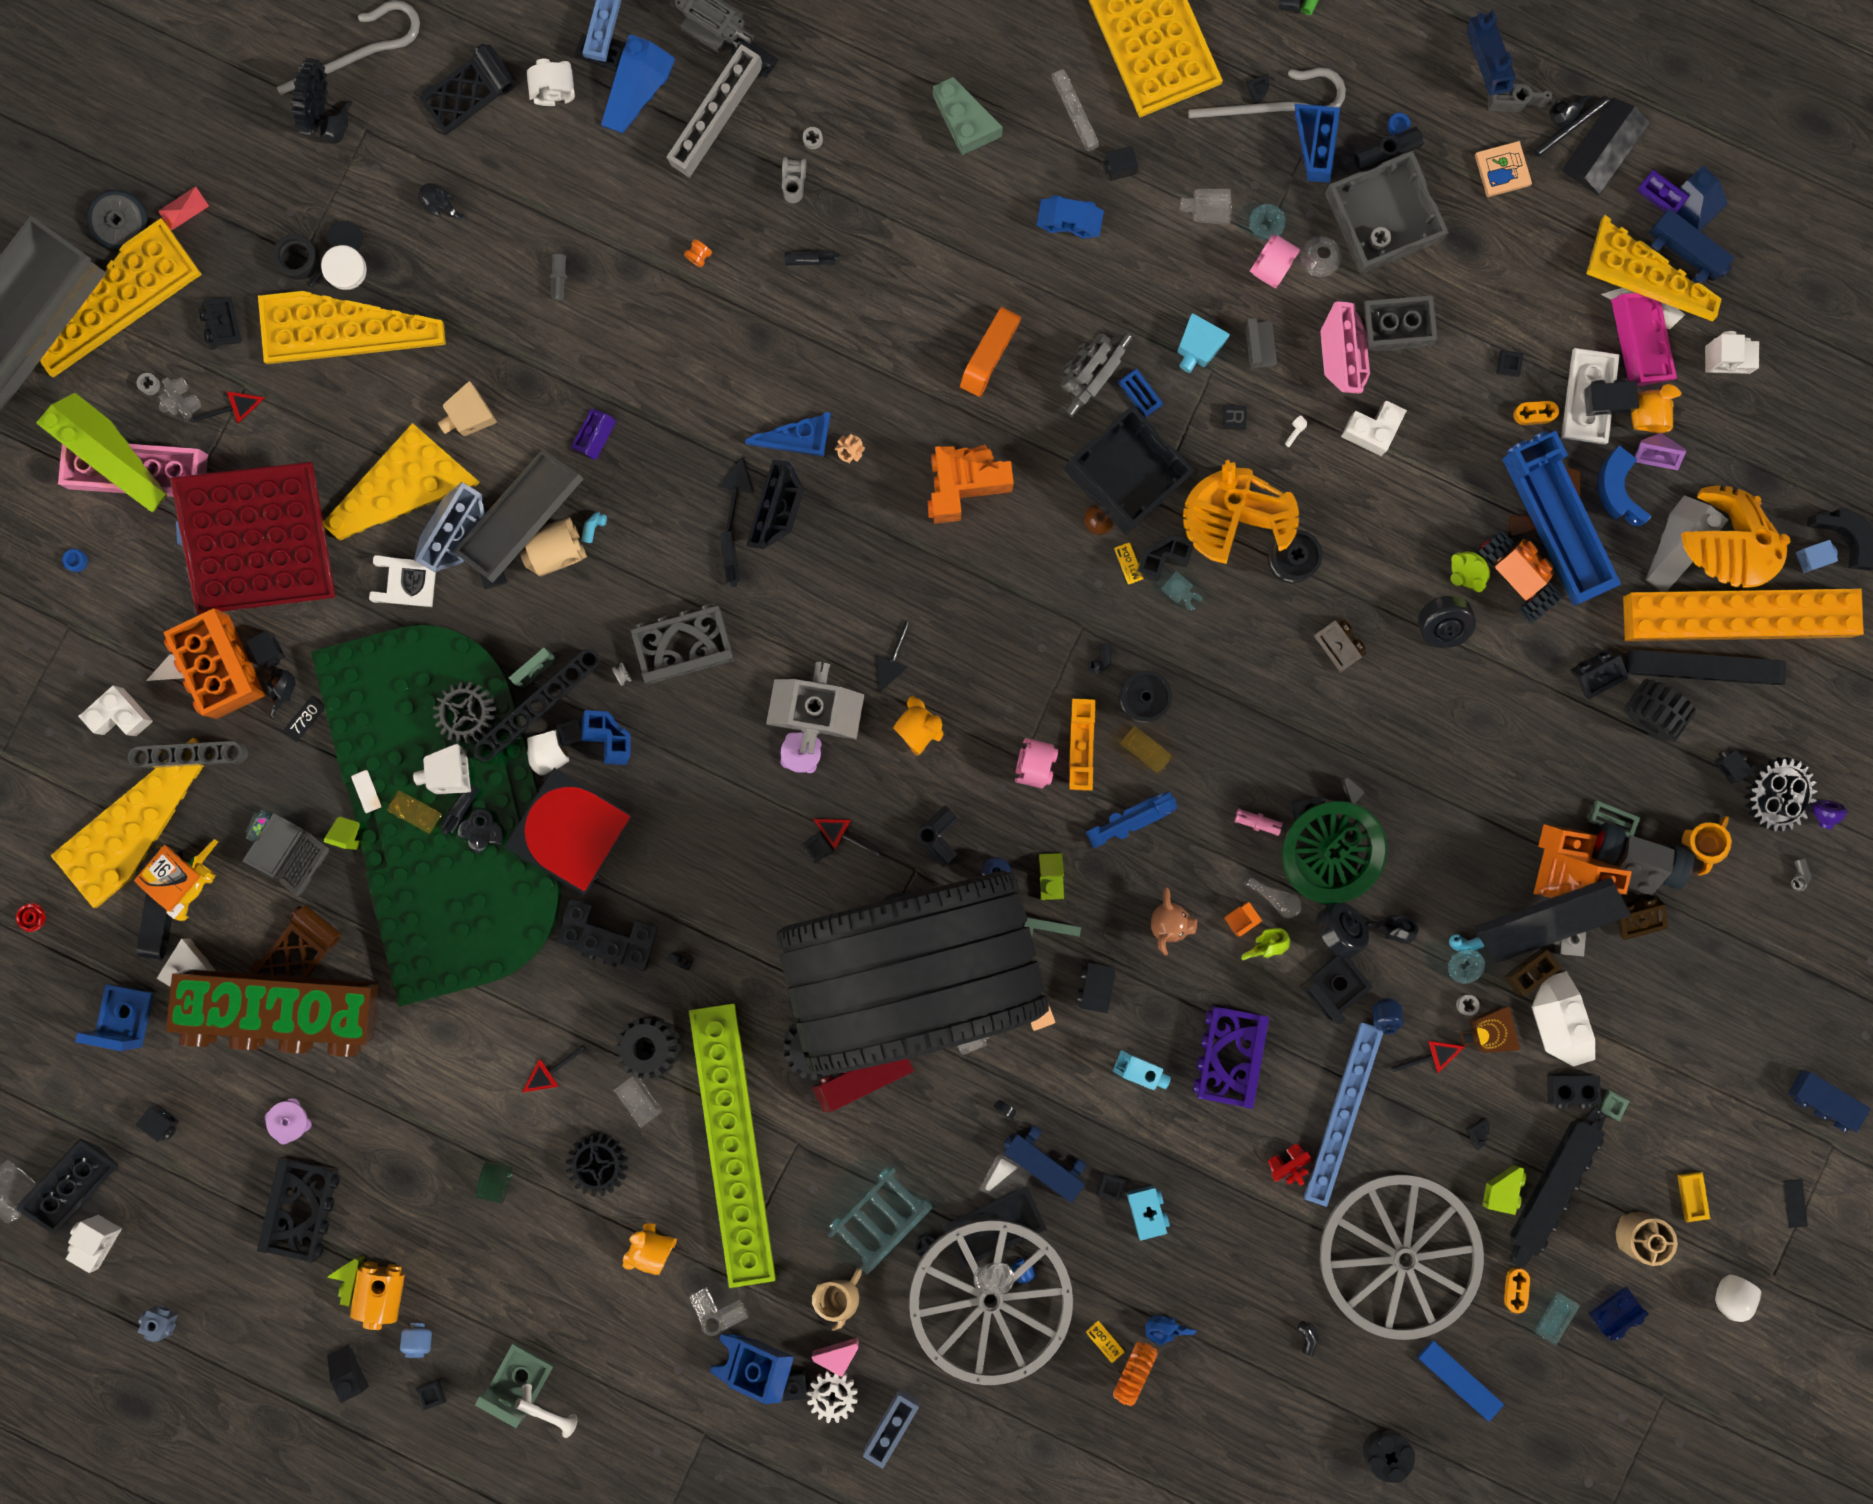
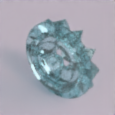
M1272 204L1258 206L1253 210L1249 218V228L1253 231L1254 236H1258L1261 240L1270 239L1272 234L1280 236L1285 227L1283 212ZM1264 216L1268 221H1274L1270 224L1269 230L1266 225L1260 224L1264 221Z
M1470 948L1468 950L1459 949V952L1452 955L1450 962L1447 963L1448 973L1451 978L1462 984L1476 981L1485 969V961L1481 954ZM1468 959L1470 966H1467L1463 972V968L1460 965L1465 964Z

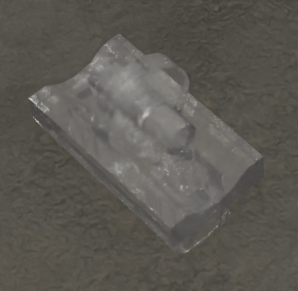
M168 377L163 379V390L167 396L164 393L159 396L162 401L158 406L160 411H169L172 415L177 414L179 411L186 421L193 418L192 413L201 407L199 399L194 394L185 399L181 396L182 393L189 390L187 383L182 377L172 381Z

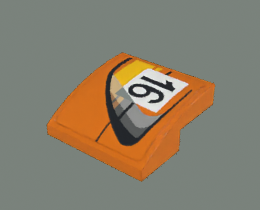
M164 845L134 881L157 903L171 912L201 875L189 863L183 861L170 847Z

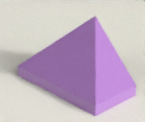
M1662 433L1641 440L1634 457L1638 459L1637 463L1678 470L1685 456L1686 449Z

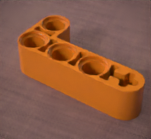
M1001 306L969 361L963 374L960 388L978 397L982 396L991 373L1021 321V316Z

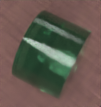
M486 1161L479 1176L476 1198L503 1204L510 1186L512 1167Z

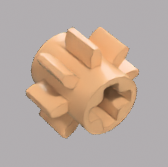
M852 434L847 438L842 435L837 441L838 445L835 447L839 458L848 463L852 459L858 461L865 449L862 446L861 439Z

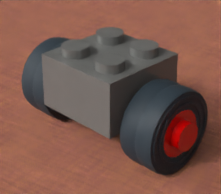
M1607 822L1603 823L1596 833L1597 837L1591 858L1632 871L1628 885L1629 888L1650 895L1661 885L1682 889L1692 873L1694 853L1689 849L1676 845L1668 848L1632 835L1625 841V829Z

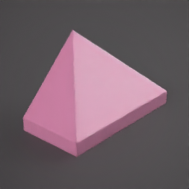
M858 1338L813 1350V1362L843 1377L858 1349Z

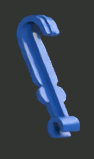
M1166 791L1125 810L1122 816L1119 813L1112 814L1109 817V824L1102 827L1097 826L1086 832L1093 849L1106 843L1107 839L1115 835L1119 839H1125L1129 835V830L1136 831L1176 811L1178 806L1175 802V797L1172 796L1170 791Z

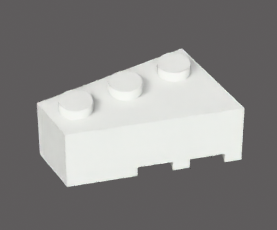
M181 939L157 979L171 987L172 973L187 969L216 970L191 939Z

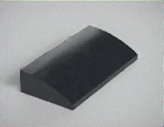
M1027 1186L943 1225L947 1233L955 1227L968 1222L983 1219H1001L1021 1224L1036 1233L1047 1230ZM979 1231L963 1236L975 1262L995 1254L999 1231ZM1007 1232L1004 1249L1026 1238ZM958 1241L952 1242L951 1245L961 1268L969 1266Z

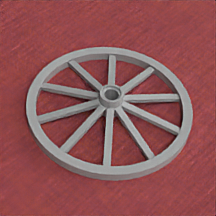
M1391 1174L1376 1177L1358 1185L1348 1192L1335 1206L1326 1222L1321 1237L1320 1265L1323 1280L1330 1296L1338 1308L1351 1321L1364 1330L1381 1337L1409 1340L1435 1334L1451 1325L1465 1312L1474 1299L1481 1282L1484 1252L1481 1235L1475 1220L1466 1206L1453 1193L1438 1183L1423 1177L1408 1174ZM1390 1185H1411L1403 1245L1375 1191L1378 1188ZM1419 1187H1422L1444 1198L1450 1206L1411 1246ZM1365 1194H1369L1394 1248L1342 1219V1216L1349 1207ZM1457 1211L1466 1226L1471 1245L1417 1253ZM1337 1226L1344 1227L1387 1252L1390 1256L1331 1260L1332 1240ZM1403 1253H1408L1409 1260L1405 1264H1400L1399 1257ZM1472 1253L1471 1273L1465 1288L1418 1263L1421 1260ZM1391 1264L1348 1302L1345 1301L1337 1288L1332 1273V1268ZM1414 1269L1461 1294L1455 1305L1436 1320ZM1397 1271L1384 1326L1365 1319L1352 1309ZM1405 1273H1407L1428 1323L1413 1328H1392Z
M983 1219L955 1227L930 1246L918 1263L913 1275L909 1293V1310L917 1340L928 1357L948 1374L966 1382L980 1385H999L1022 1379L1037 1371L1051 1359L1062 1344L1068 1331L1073 1310V1295L1070 1278L1060 1256L1042 1236L1030 1228L1012 1221ZM998 1230L999 1236L990 1280L987 1285L963 1236L979 1231ZM1007 1232L1024 1237L1039 1247L1033 1255L996 1287ZM957 1240L980 1289L930 1266L931 1263L945 1247ZM1045 1254L1053 1263L1061 1283V1287L1002 1293ZM926 1273L977 1296L919 1309L920 1289ZM989 1294H993L996 1296L995 1301L990 1304L985 1303L984 1298ZM1062 1295V1311L1056 1330H1053L1003 1301ZM978 1305L938 1349L932 1345L924 1331L920 1317ZM1000 1309L1051 1337L1045 1348L1029 1362H1024L1001 1315ZM984 1311L974 1372L955 1365L946 1359L943 1354ZM993 1313L1019 1367L998 1373H982L990 1318Z

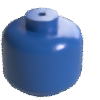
M1023 1258L1016 1259L1015 1264L1010 1268L1011 1273L1026 1260ZM1032 1265L1016 1282L1022 1284L1030 1282L1036 1274L1034 1266Z

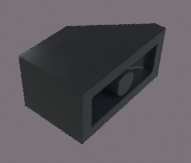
M350 1345L327 1355L330 1382L340 1404L361 1394L369 1387Z

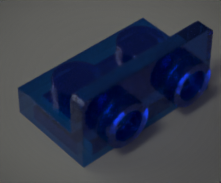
M1624 1287L1588 1313L1604 1337L1610 1341L1621 1339L1626 1335L1625 1331L1632 1326L1637 1327L1645 1321V1317L1649 1315L1627 1287Z

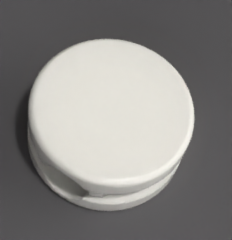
M339 245L332 247L325 253L321 263L322 273L326 280L341 290H351L358 287L366 277L367 267L363 257L349 246Z

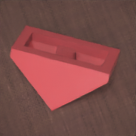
M195 186L158 212L168 227L173 230L209 205Z

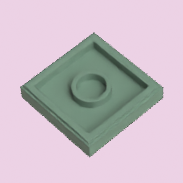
M542 648L512 674L509 679L515 685L525 688L557 660V657L551 651Z

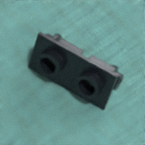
M741 38L734 40L732 43L734 47L730 54L733 56L741 44L758 54L763 63L759 74L767 78L779 59L752 41L748 44Z

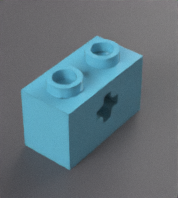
M1154 1185L1128 1191L1127 1196L1140 1241L1167 1234L1166 1227L1170 1225L1167 1214L1161 1211L1160 1204H1164L1161 1191H1156ZM1146 1207L1155 1210L1151 1212L1152 1217H1147L1146 1214H1143L1147 1212Z

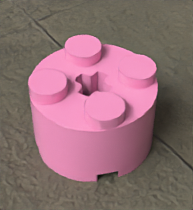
M1272 234L1249 272L1276 289L1300 249L1282 237Z
M1025 738L1023 743H1026L1027 746L1026 749L1021 748L1015 772L1020 774V776L1015 778V782L1043 789L1044 786L1051 784L1053 772L1050 771L1052 762H1056L1058 749H1055L1053 744Z

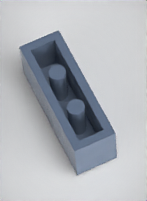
M899 1388L863 1451L864 1458L880 1468H884L919 1408L918 1399Z

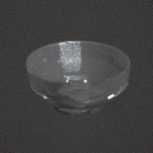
M1313 237L1302 248V266L1312 276H1330L1341 264V248L1331 237ZM1318 248H1328L1330 256L1326 259L1320 258L1317 254Z

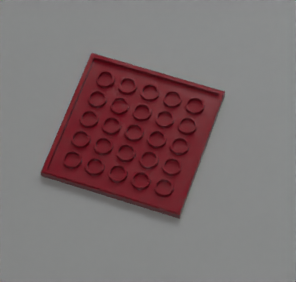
M313 461L170 478L195 615L203 614L213 608L219 611H230L336 597Z

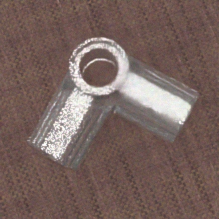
M707 1287L689 1296L701 1323L702 1331L708 1336H715L721 1331L749 1318L741 1299L717 1310ZM715 1318L719 1323V1328L716 1330L708 1329L706 1325L707 1320Z

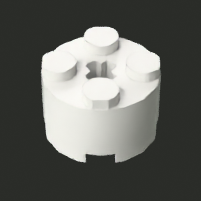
M539 59L536 61V65L527 70L530 100L534 99L535 104L555 106V101L565 99L566 104L574 99L573 74L571 64L568 61L556 63L550 62L549 59Z

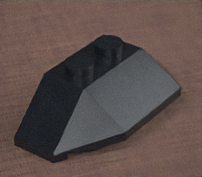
M772 460L746 544L749 548L765 549L792 531L804 487L790 462Z

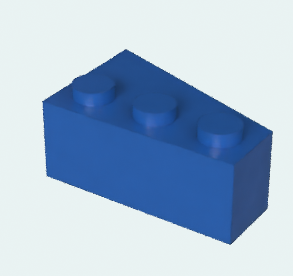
M1294 104L1295 119L1307 181L1330 183L1340 107Z

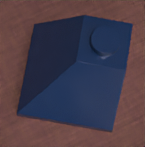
M1704 165L1679 188L1689 198L1676 214L1701 231L1728 204L1720 181Z

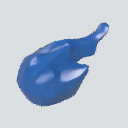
M1161 1315L1152 1316L1145 1325L1147 1338L1161 1346L1166 1342L1173 1341V1335H1194L1197 1331L1180 1326L1175 1323V1318H1167Z

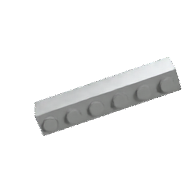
M742 44L739 46L666 158L672 167L689 178L691 177L761 71L763 63L758 54Z

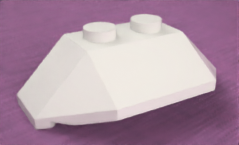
M1567 971L1554 974L1541 984L1531 1006L1545 1051L1571 1066L1595 1060V1037L1581 994Z

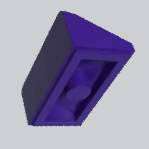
M1654 170L1651 171L1636 190L1664 212L1670 208L1677 213L1689 198L1687 194Z
M591 408L571 448L596 460L616 420L604 412Z

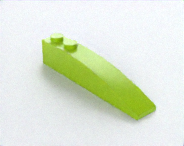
M73 393L50 405L36 422L69 450L152 513L166 498L167 493L151 472L147 470L138 455L134 453L113 422L77 393Z

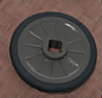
M110 190L100 194L93 200L88 209L87 223L91 234L101 245L109 249L119 250L124 243L147 228L148 218L144 206L135 196L121 190ZM117 215L121 218L118 225L114 222Z

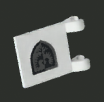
M384 556L373 557V564L375 566L389 567L387 593L370 592L369 599L372 602L424 607L433 606L436 572L411 559Z

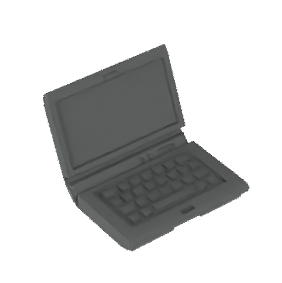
M273 813L242 862L279 880L290 892L299 897L311 881V877L317 867H320L330 848L312 833Z

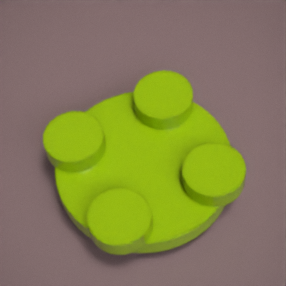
M1474 552L1455 553L1451 558L1453 572L1450 578L1451 582L1456 586L1463 585L1476 592L1483 591L1490 578V569L1487 562Z

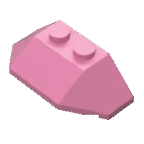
M1337 301L1334 302L1320 331L1324 375L1342 392L1360 394L1363 392V387L1370 375L1366 329L1356 312L1354 303Z

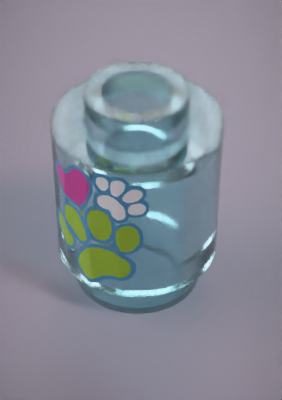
M260 809L259 812L254 811L245 831L247 833L245 838L255 842L273 813Z

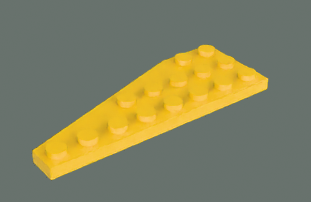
M306 291L258 296L263 357L266 364L446 345L444 322L442 320L409 315L400 311L381 309L380 307L348 300L343 301L329 296L315 295Z
M192 738L186 744L200 742L196 738ZM188 749L185 753V759L187 761L190 760L192 757V751L190 749ZM204 765L154 769L51 855L93 908H98L133 879L137 872L136 869L145 860L150 847L159 838L176 811V806L184 798L188 787L197 778Z

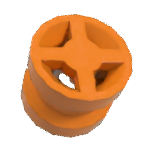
M694 239L691 243L692 247L690 250L685 251L684 256L702 268L705 264L704 260L706 257L711 256L712 251L706 245Z

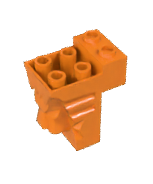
M980 445L972 449L961 448L955 450V447L938 446L935 447V454H931L932 471L937 472V476L934 477L935 493H931V500H927L929 518H934V524L961 521L960 498L1009 493L1013 490L1014 482L1011 461L995 462L991 449L987 448L986 445Z
M1544 824L1538 847L1544 848V853L1534 894L1554 898L1612 877L1620 894H1626L1632 871L1592 859L1596 835L1577 829Z

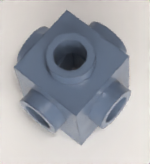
M156 1305L142 1313L138 1322L140 1324L138 1333L143 1334L146 1340L152 1342L160 1341L167 1336L169 1337L175 1329V1320L178 1314L165 1306Z

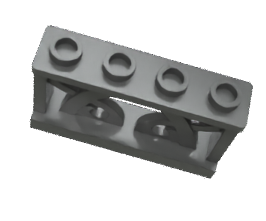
M714 604L704 605L701 607V611L692 612V610L680 612L679 617L672 619L670 616L657 619L658 623L650 625L648 622L635 625L636 629L630 630L642 670L643 680L647 685L735 661L721 609L719 606H714ZM705 618L714 619L717 625L715 631L709 636L704 633L708 632L710 624L707 627L701 625L702 620ZM695 621L694 627L685 623ZM668 628L664 635L659 631ZM679 630L689 633L700 640L691 648L689 654L690 661L684 662L678 653L666 650L669 642ZM719 633L725 648L723 652H719L716 645L712 642V639L718 636ZM647 634H654L656 636L654 642L649 641L651 645L658 646L656 651L648 650L643 646V638ZM705 644L706 647L701 648V650L705 651L704 656H697L696 650ZM645 654L655 655L654 671L649 672ZM664 655L674 656L676 659L675 663L668 665L667 660L669 658H664Z

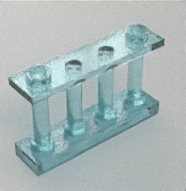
M894 1165L890 1169L885 1167L877 1176L879 1181L841 1219L839 1217L835 1218L828 1226L831 1229L828 1232L830 1238L838 1233L862 1257L861 1269L867 1275L933 1208V1204L927 1198L923 1202L920 1199L917 1200L893 1176L897 1171ZM885 1182L911 1207L912 1213L907 1218L901 1217L877 1193ZM869 1199L895 1224L896 1230L891 1235L885 1234L860 1209ZM852 1216L878 1240L880 1246L874 1252L868 1250L844 1226Z

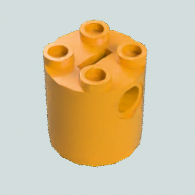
M366 1261L363 1267L357 1269L350 1317L363 1322V1328L380 1330L382 1329V1324H391L397 1321L405 1273L401 1271L402 1266L388 1264L387 1267H380L376 1262ZM380 1280L384 1285L379 1286L374 1281Z

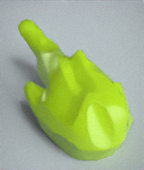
M1281 928L1264 930L1256 938V943L1261 944L1244 953L1241 959L1245 960L1259 955H1264L1263 957L1268 959L1273 955H1282L1290 945L1288 933Z

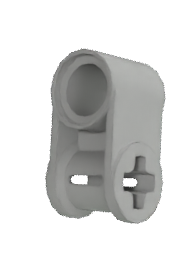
M783 157L782 191L785 200L789 203H797L803 197L807 167L806 158L790 160L787 157ZM793 186L798 188L793 193L787 191L788 188Z

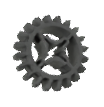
M459 682L458 689L454 684H451V692L443 689L442 693L445 697L438 696L436 698L441 704L440 706H433L434 709L439 710V713L434 714L433 718L440 719L435 725L438 728L443 727L440 733L442 735L448 734L447 739L450 741L456 737V743L461 744L464 739L467 744H470L471 736L475 741H479L478 733L485 736L487 732L484 728H493V725L488 723L489 719L496 720L495 716L490 715V712L496 711V707H489L494 702V699L487 698L489 695L487 690L481 692L482 686L477 685L474 688L472 682H468L466 687L464 682ZM470 694L469 698L465 699L461 704L452 702L461 695ZM477 699L480 702L482 708L481 717L478 716L475 712V706L477 704L475 703V701ZM456 708L468 711L469 714L473 716V718L469 716H462L463 714H461V711L457 710ZM448 709H451L455 715L453 727L448 719ZM469 721L477 723L474 728L468 731H459L461 726L464 727Z

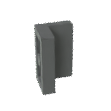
M1257 318L1247 319L1245 333L1250 369L1276 366L1277 358L1272 322H1257Z

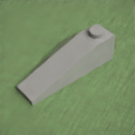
M1684 495L1669 513L1666 528L1661 535V542L1652 560L1646 581L1660 592H1667L1693 562L1683 547L1681 534L1685 531H1720L1729 519L1711 505Z

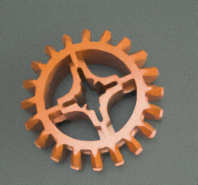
M1141 1341L1136 1343L1115 1387L1113 1397L1124 1405L1132 1406L1135 1404L1158 1354L1157 1349L1153 1348L1150 1344Z

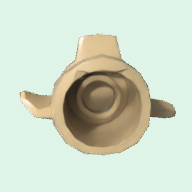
M862 1267L856 1269L850 1281L832 1280L818 1284L812 1295V1305L816 1313L826 1320L838 1322L832 1327L833 1331L841 1329L845 1325L846 1320L851 1318L857 1310L859 1293L855 1285L860 1279Z

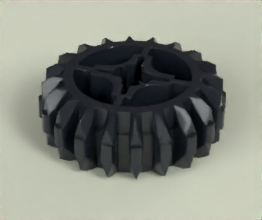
M594 1133L589 1135V1141L584 1136L581 1138L582 1145L578 1142L573 1144L577 1151L570 1150L568 1152L574 1159L566 1160V1164L572 1165V1167L566 1169V1173H574V1176L569 1178V1181L573 1182L575 1179L578 1181L575 1185L576 1189L584 1186L583 1194H586L589 1189H591L592 1197L596 1196L597 1190H599L601 1196L606 1194V1189L609 1193L614 1192L613 1185L619 1188L622 1185L619 1179L624 1180L627 1177L621 1172L629 1169L628 1165L622 1164V1162L629 1160L628 1156L621 1157V1154L626 1149L621 1148L618 1150L616 1148L620 1144L619 1140L611 1144L613 1138L611 1135L606 1138V1141H604L603 1133L598 1135L597 1140ZM598 1146L607 1149L613 1158L604 1157ZM590 1147L589 1162L580 1164L582 1153ZM595 1159H597L598 1163H606L599 1168L601 1171L597 1167L590 1166L596 1161ZM615 1165V1172L612 1178L604 1182L605 1169ZM582 1171L592 1173L597 1183L588 1180L582 1174Z

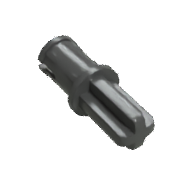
M563 254L552 255V274L549 275L551 279V299L557 301L564 299L565 280H567V275H565L566 255Z

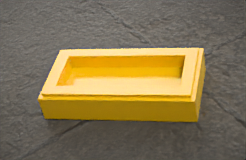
M1703 1172L1678 1174L1684 1220L1692 1222L1710 1219Z

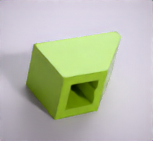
M1513 1165L1487 1182L1482 1206L1490 1210L1516 1215V1209L1519 1210L1521 1206L1520 1188L1524 1186L1526 1180L1524 1168Z

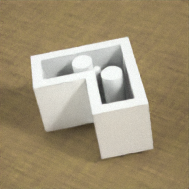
M1726 331L1705 346V372L1751 374L1759 368V341H1751L1750 338H1745V335H1736L1735 331Z
M1385 401L1375 419L1355 411L1350 417L1341 437L1382 456L1388 450L1407 410Z
M114 685L79 715V718L93 733L105 735L117 724L126 735L136 737L153 722L124 688Z
M100 1215L77 1222L70 1232L72 1236L68 1242L70 1246L68 1247L69 1254L66 1260L88 1273L98 1270L122 1228Z

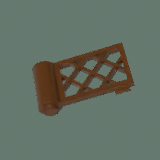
M307 905L303 907L298 906L291 913L292 920L286 930L261 961L257 959L249 971L251 974H259L263 968L270 967L271 975H276L275 967L286 966L287 976H292L291 965L302 964L303 974L301 977L308 978L326 953L339 941L342 934ZM292 931L299 935L300 945L289 946L288 936ZM305 947H313L319 952L314 960H306ZM300 948L302 961L291 962L289 949ZM277 950L285 951L286 963L275 964L274 954Z

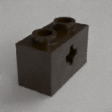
M1539 949L1503 977L1517 995L1526 996L1562 968L1548 950Z

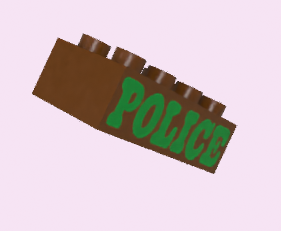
M187 969L172 973L166 1032L180 1033L179 1045L207 1047L209 1043L217 1041V1036H230L228 1048L258 1050L259 1046H265V1039L279 1040V1052L308 1053V1049H313L314 1042L328 1043L327 1055L353 1057L356 1056L357 1052H361V1045H366L374 1038L379 983Z

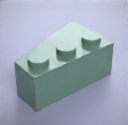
M954 77L933 86V98L961 155L1002 137L1003 127Z

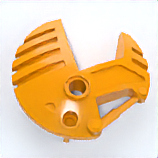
M1226 460L1225 464L1222 465V471L1206 477L1194 487L1185 502V507L1188 509L1184 508L1183 517L1186 518L1183 519L1184 528L1187 529L1186 535L1188 539L1194 542L1193 546L1210 560L1227 564L1238 521L1252 526L1272 529L1279 551L1286 549L1291 544L1297 532L1295 528L1298 527L1299 517L1296 518L1299 516L1298 505L1291 492L1284 494L1253 475L1251 469L1236 468L1235 462L1230 463V460ZM1251 483L1263 490L1266 489L1278 497L1250 491Z
M1721 485L1702 488L1697 498L1729 514L1735 531L1683 532L1681 534L1683 547L1691 560L1699 568L1702 566L1705 569V573L1710 577L1714 578L1716 576L1720 582L1725 584L1730 582L1731 586L1738 587L1740 584L1743 587H1756L1774 578L1785 563L1790 537L1786 534H1778L1772 522L1768 520L1760 507L1762 504L1761 498L1759 496L1754 497L1740 489H1737L1732 494L1733 487L1725 486L1722 491H1720Z

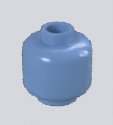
M410 1323V1328L402 1330L400 1351L405 1353V1357L424 1358V1354L430 1352L432 1332L424 1328L425 1324Z

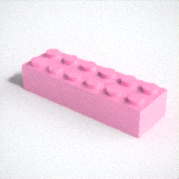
M62 444L59 485L71 490L125 493ZM129 444L134 453L142 460L147 470L151 472L167 493L168 497H173L171 477L207 473L208 454L200 449Z

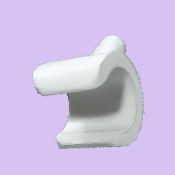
M1299 416L1292 422L1296 429L1286 441L1285 445L1287 447H1290L1297 435L1307 426V421L1302 416Z

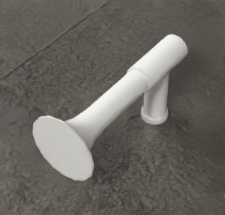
M522 1385L523 1399L518 1398L514 1408L555 1424L562 1429V1436L564 1438L571 1436L577 1425V1415L571 1414L568 1418L541 1409L539 1406L532 1404V1385Z

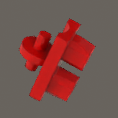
M1295 1144L1286 1150L1292 1160L1285 1165L1279 1155L1268 1160L1275 1183L1292 1173L1291 1176L1285 1179L1288 1185L1297 1181L1299 1186L1304 1184L1301 1177L1308 1174V1171L1305 1167L1299 1171L1297 1170L1310 1163L1311 1157L1308 1152L1304 1153L1299 1145Z

